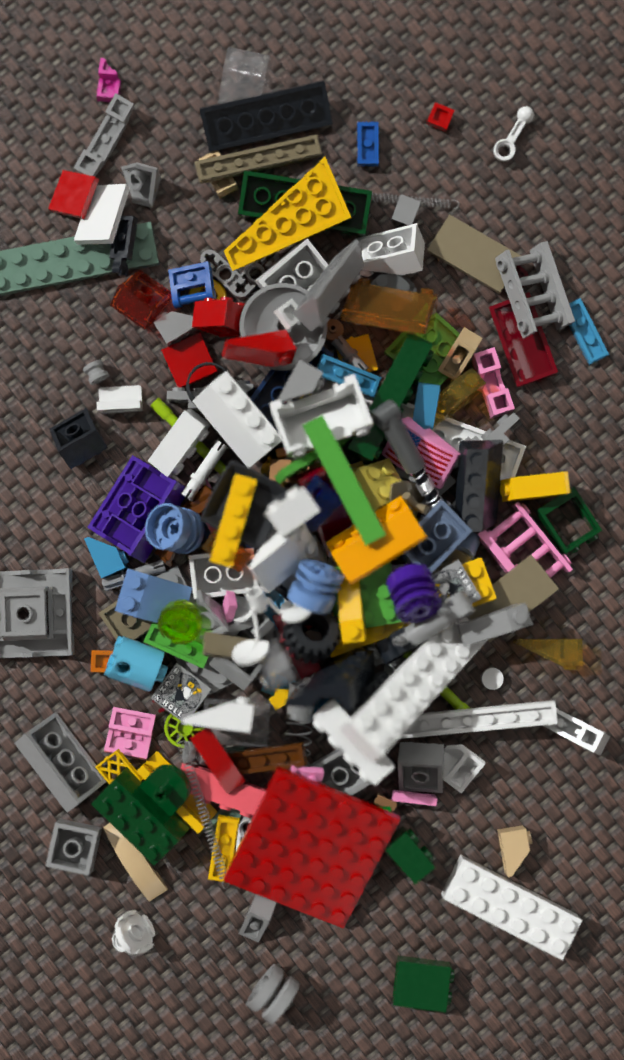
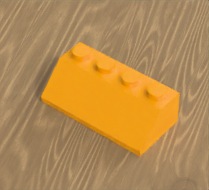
M402 496L374 512L386 534L385 536L365 546L355 525H352L326 542L332 556L350 585H353L427 539V536Z

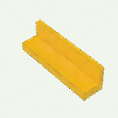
M156 751L136 772L145 780L158 766L171 764L159 751ZM190 794V797L176 812L199 834L205 827L202 824L210 821L201 822V820L208 817L212 819L217 814V810L207 803L196 806L203 802H195L198 798H194L195 795ZM205 810L209 812V813H208L209 816H205V817L200 818V816L206 815L207 812H204V813H202V814H199V812L205 811Z

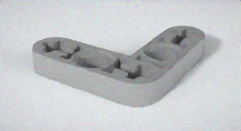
M214 250L204 251L200 258L202 263L207 262V256L209 258L214 256V262L219 267L216 270L215 266L211 263L213 277L235 298L240 300L246 299L258 287L255 282L256 279L250 277V271L257 268L262 274L266 272L262 266L267 260L266 257L251 263L241 274L237 271H232L229 263ZM278 252L269 255H275V262L269 261L265 265L267 270L280 260ZM224 269L232 273L228 280H223L219 276L220 272ZM244 277H246L247 280L253 284L252 286H250V284L248 283L245 286V293H236V286H243L246 283V280L243 279Z

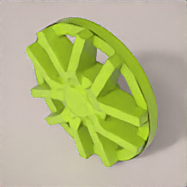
M171 713L166 718L164 725L167 739L176 747L184 744H177L179 740L177 739L175 742L171 738L175 733H181L185 741H189L187 736L190 734L194 736L193 731L205 729L203 726L194 728V725L182 724V721ZM171 718H173L174 720L178 721V723L176 725H173L169 723V721ZM168 726L176 730L173 733L169 734Z

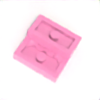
M113 707L104 752L112 754L119 748L125 757L147 761L156 715Z

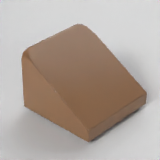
M377 792L372 805L391 807V812L393 813L398 802L392 801L391 798Z

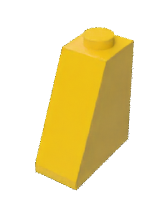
M568 471L500 480V494L503 502L545 499L570 493Z

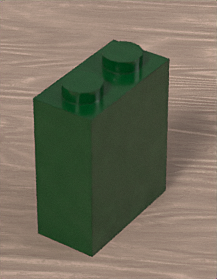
M397 955L392 996L393 1006L446 1012L447 1005H451L452 992L449 991V984L454 981V969H451L450 963L447 961Z

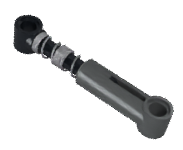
M387 400L371 412L370 415L373 422L384 433L406 474H412L414 477L413 480L416 481L417 489L422 493L421 496H424L427 500V506L431 509L440 500H443L457 514L453 505L438 495L439 491L435 489L432 478L429 474H426L425 461L401 419L402 413L399 407L392 400Z

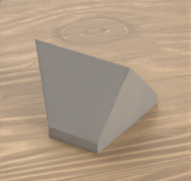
M138 162L122 166L121 169L126 183L130 187L132 203L152 208L161 180L158 168Z
M196 590V627L199 639L204 638L205 632L217 634L228 632L229 628L222 606L203 591Z

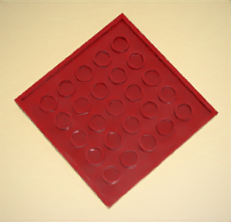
M277 766L229 864L223 881L344 929L400 821V816Z

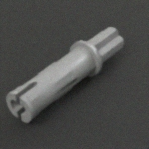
M162 560L132 569L152 576L166 572ZM122 570L119 574L102 579L105 591L121 587L127 571L123 572Z

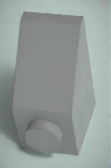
M174 311L160 314L154 322L167 346L178 343L199 330L192 327L193 316Z
M256 894L239 934L259 943L271 919L276 902Z

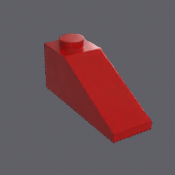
M285 329L226 340L222 356L225 359L268 367L286 366L292 364L297 348Z

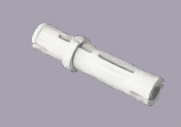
M215 441L210 452L196 473H192L190 476L191 480L183 492H181V495L186 497L191 490L192 492L187 497L190 501H193L201 486H205L207 483L205 480L228 449L223 444L220 450L217 451L222 442Z

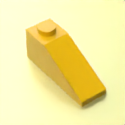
M344 575V580L340 584L341 588L338 591L342 642L365 641L367 639L360 580L350 585Z

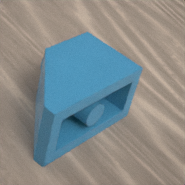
M90 537L84 538L102 579L128 569L126 563H129L125 551L121 552L119 548Z

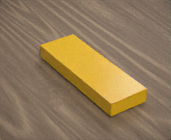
M218 815L215 832L218 845L213 850L218 849V846L219 850L212 852V855L219 852L221 854L211 857L208 880L223 882V879L219 878L224 876L225 873L222 875L218 874L228 869L234 856L240 818ZM216 861H224V864L223 862L214 864ZM223 865H225V869L217 872L218 869L224 868Z

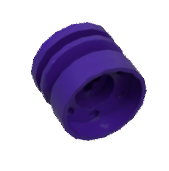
M421 564L406 565L394 571L387 578L386 585L393 600L392 604L395 613L400 621L406 623L421 622L432 617L441 609L442 601L430 568Z

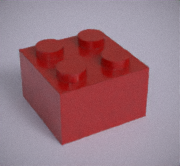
M220 297V300L204 298V301H195L192 327L218 337H239L240 318L245 303H235L233 298Z

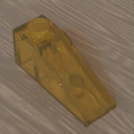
M473 367L456 378L439 393L434 427L481 394L486 382Z
M514 639V644L552 663L563 666L564 670H576V665H583L582 639Z

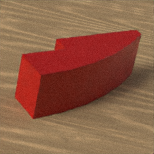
M206 727L190 738L227 794L246 782L210 727Z

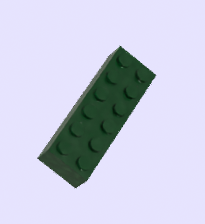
M244 170L238 215L243 218L257 220L301 179ZM338 185L351 219L325 231L365 237L372 191Z
M409 332L368 409L369 414L389 399L399 407L401 413L404 409L400 408L402 403L407 405L414 391L411 389L412 384L417 386L424 372L421 369L422 365L427 367L434 353L431 350L433 343ZM374 422L368 434L360 437L354 436L347 451V454L368 465L371 464L372 460L377 462L383 450L380 447L382 441L385 443L388 441L382 430Z

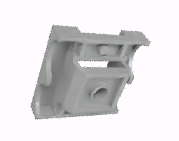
M71 568L0 571V658L75 655L74 633H72L71 590H73ZM46 591H48L49 634H47ZM22 607H26L29 610V617L26 620H22L18 616V612Z

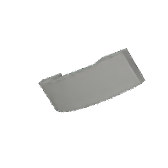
M115 93L105 111L107 115L87 150H83L74 169L90 176L98 174L117 145L129 121L134 103Z

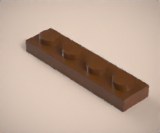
M304 742L228 752L241 774L276 770L277 766L286 769L291 768V766L302 767L308 764Z

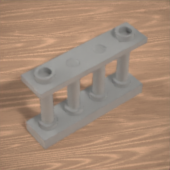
M548 241L536 245L529 250L530 254L512 258L510 250H505L495 258L496 266L502 277L522 339L537 332V326L554 322L556 329L559 330L575 322ZM533 262L537 274L519 278L515 266ZM540 282L544 294L526 298L522 286ZM547 302L551 314L533 319L529 306Z

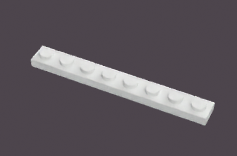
M555 700L421 713L398 739L558 724Z

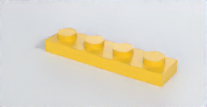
M235 474L210 562L232 568L257 480Z

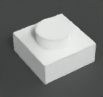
M293 298L274 311L286 330L299 321L292 314L298 306Z

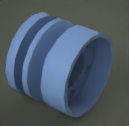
M163 503L156 506L150 512L146 520L145 532L148 541L155 548L179 554H188L199 547L204 537L205 528L197 512L181 508L177 505Z
M300 560L299 569L295 573L299 580L292 582L288 598L297 606L308 611L321 614L330 613L336 601L334 593L340 590L344 574L335 567L318 560Z

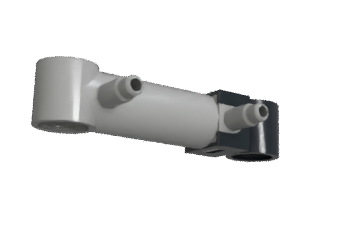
M464 591L458 592L448 598L442 604L441 609L432 617L398 629L389 637L375 644V647L384 664L388 665L400 659L404 654L413 651L420 646L419 644L448 626L475 612V609Z

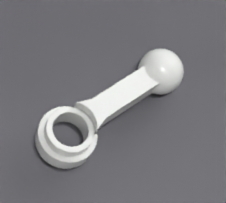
M524 106L518 110V120L507 139H501L495 144L493 153L497 160L506 162L514 156V143L525 124L530 123L534 118V112L530 107ZM507 146L510 154L505 157L501 156L498 153L499 147Z

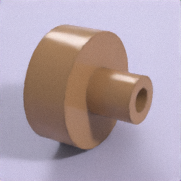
M336 319L328 320L326 340L333 342L335 339H338V336L343 335L344 329L340 321Z

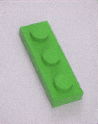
M152 622L143 641L204 669L209 656L202 655V643L155 622Z

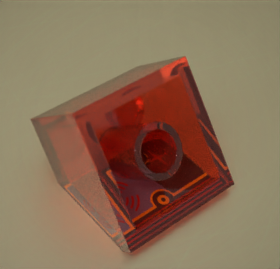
M139 270L117 287L110 306L145 330L156 321L157 316L161 314L172 299L171 291Z

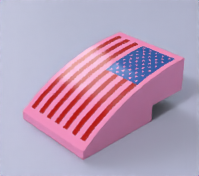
M410 417L402 418L405 427L425 461L426 474L430 475L436 488L442 489L461 454L430 428L423 429ZM387 442L381 454L404 470L389 442Z

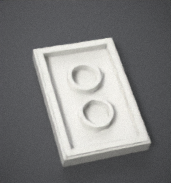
M127 184L97 185L85 219H80L74 238L78 245L113 244L130 190Z

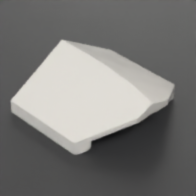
M462 744L447 745L444 748L443 780L462 793L486 762Z

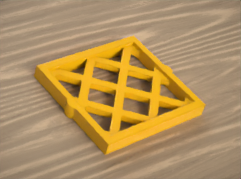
M119 748L95 766L108 784L114 780L112 779V773L117 774V776L121 773V766L128 767L140 781L143 780ZM117 755V761L111 760V757ZM107 762L108 768L102 767V764ZM111 764L117 765V770L111 769Z

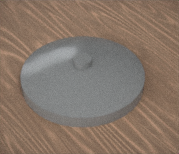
M276 283L255 292L242 310L240 337L285 330L286 328L277 318L274 311L292 298L298 305L308 290L294 284ZM300 321L287 329L297 348L292 364L264 367L278 371H290L295 369L299 360L307 364L310 363L319 354L324 345L327 335V323L322 328L318 326L312 331Z

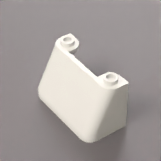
M355 374L344 377L345 383L339 386L336 383L333 384V388L293 402L291 399L287 400L286 405L282 404L280 399L269 403L271 415L288 456L300 458L307 451L314 449L302 425L323 415L336 441L357 435V437L364 436L370 432L369 429L372 428L373 422Z

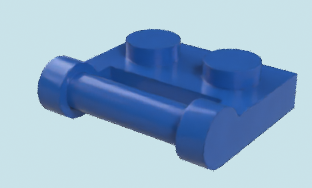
M209 261L168 270L174 308H181L183 305L194 303L195 301H204V298L216 299L212 267ZM205 286L206 291L180 296V291Z

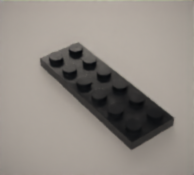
M324 80L199 108L209 152L333 124Z

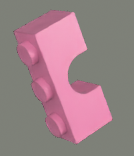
M495 347L474 353L471 360L490 418L511 413L515 408L509 389H506L502 382L500 374L501 365Z

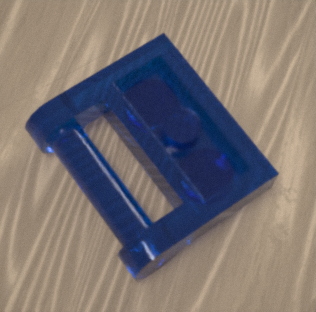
M317 474L313 476L312 482L305 488L310 496L318 488L322 489L313 498L320 511L304 522L313 533L342 504L338 493Z

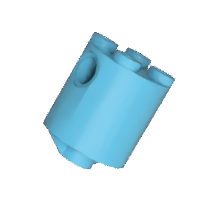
M118 635L104 675L110 679L150 692L155 681L163 682L168 666L161 664L164 651Z

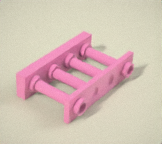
M516 502L513 504L512 507L516 512L492 531L484 530L477 533L480 542L505 573H508L518 565H513L509 560L510 554L534 535L543 544L532 553L536 561L547 552L557 561L545 571L550 578L561 569L565 573L573 570L570 566L572 564L570 559L565 554L561 555L529 516L531 512L524 503ZM522 518L529 529L505 548H500L495 542L497 537Z

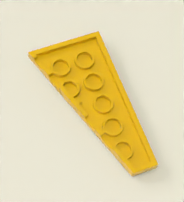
M326 157L322 158L313 169L307 172L298 183L292 186L267 212L259 217L252 226L224 250L232 271H236L351 219Z

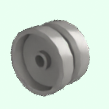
M273 964L260 978L246 1002V1006L254 1012L263 1008L262 1018L270 1024L276 1022L283 1014L300 986V982L292 976L283 979L284 970L276 964Z

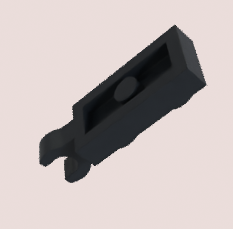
M121 216L113 244H111L109 258L114 260L112 273H119L118 276L128 275L129 269L126 261L132 260L138 218L135 216Z

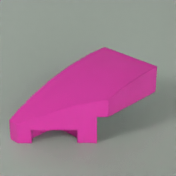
M100 58L99 83L96 97L97 101L111 102L115 93L120 95L121 82L117 72L111 69L104 58Z

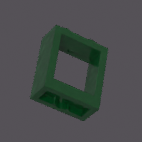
M575 487L570 488L569 494L557 496L534 511L561 554H574L581 549L580 544L585 541L588 544L599 538L597 534L602 531ZM571 499L590 528V531L565 546L546 514Z

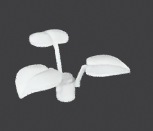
M260 586L249 588L245 593L246 597L235 595L238 607L233 621L246 622L253 616L255 640H246L237 644L232 652L233 660L238 665H251L261 661L268 654L269 643L260 641L257 614L265 612L267 605L278 615H282V620L288 623L300 622L306 619L312 611L297 606L291 600L284 602L280 607L281 609H278L272 603L270 597H265Z

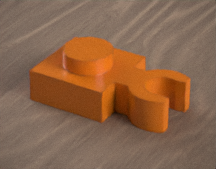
M91 650L90 672H105L107 662L113 650Z

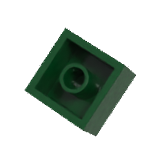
M402 826L392 835L385 849L416 885L435 868L433 863L435 858L425 845L422 847L419 845L418 836L411 828L406 830Z

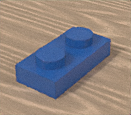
M357 122V166H379L378 122Z

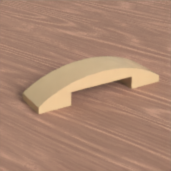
M111 823L103 827L123 866L149 902L168 890L157 870L153 869L150 862Z

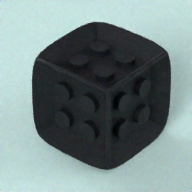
M231 460L212 491L200 521L219 531L235 474L257 480L240 542L259 551L273 528L272 523L265 515V512L268 510L267 506L275 500L280 502L286 498V493L289 490L257 471Z

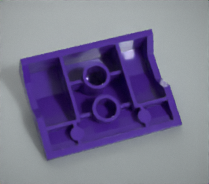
M132 455L87 528L116 545L130 556L145 563L154 548L148 541L145 532L146 520L150 512L156 506L163 503L180 506L185 499L181 495L185 486Z

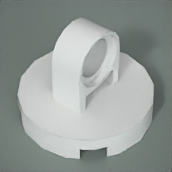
M131 910L117 919L112 943L119 952L126 951L130 955L139 956L145 954L153 947L152 937L155 936V930L146 915L143 914L141 916L136 913V910Z

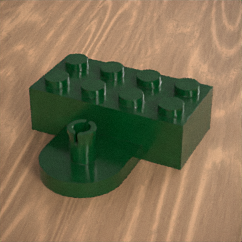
M165 764L158 766L143 782L126 767L91 805L150 863L155 865L190 829L175 812L189 798L191 784L187 775L173 765Z

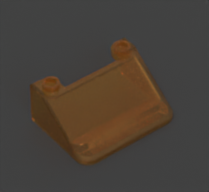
M359 278L356 283L351 285V290L340 314V320L426 334L434 327L439 294H435L434 290L429 288H421V292L376 286L371 285V279Z

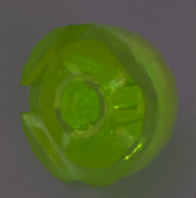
M177 599L169 602L164 606L158 618V629L164 638L171 639V642L174 644L184 645L193 642L202 629L201 611L193 602Z

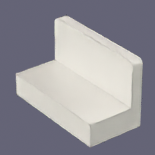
M140 385L100 387L97 411L99 413L143 411L142 387Z

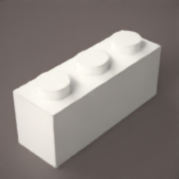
M184 410L151 455L148 462L167 477L174 474L178 475L184 468L182 463L185 459H189L196 452V444L199 441L202 442L209 434L207 429L211 424L194 410Z

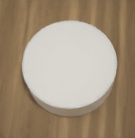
M488 668L481 675V682L488 689L495 690L503 684V674L496 668Z

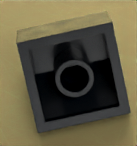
M87 408L49 429L59 454L70 469L83 464L84 461L99 455L108 448Z

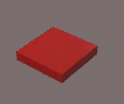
M63 170L48 209L54 213L85 219L99 179L95 176Z
M201 333L161 349L177 387H186L188 375L194 367L201 363L213 362ZM213 365L200 367L191 375L189 385L218 373L216 367Z

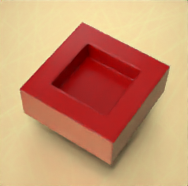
M435 102L427 120V125L446 132L455 110Z

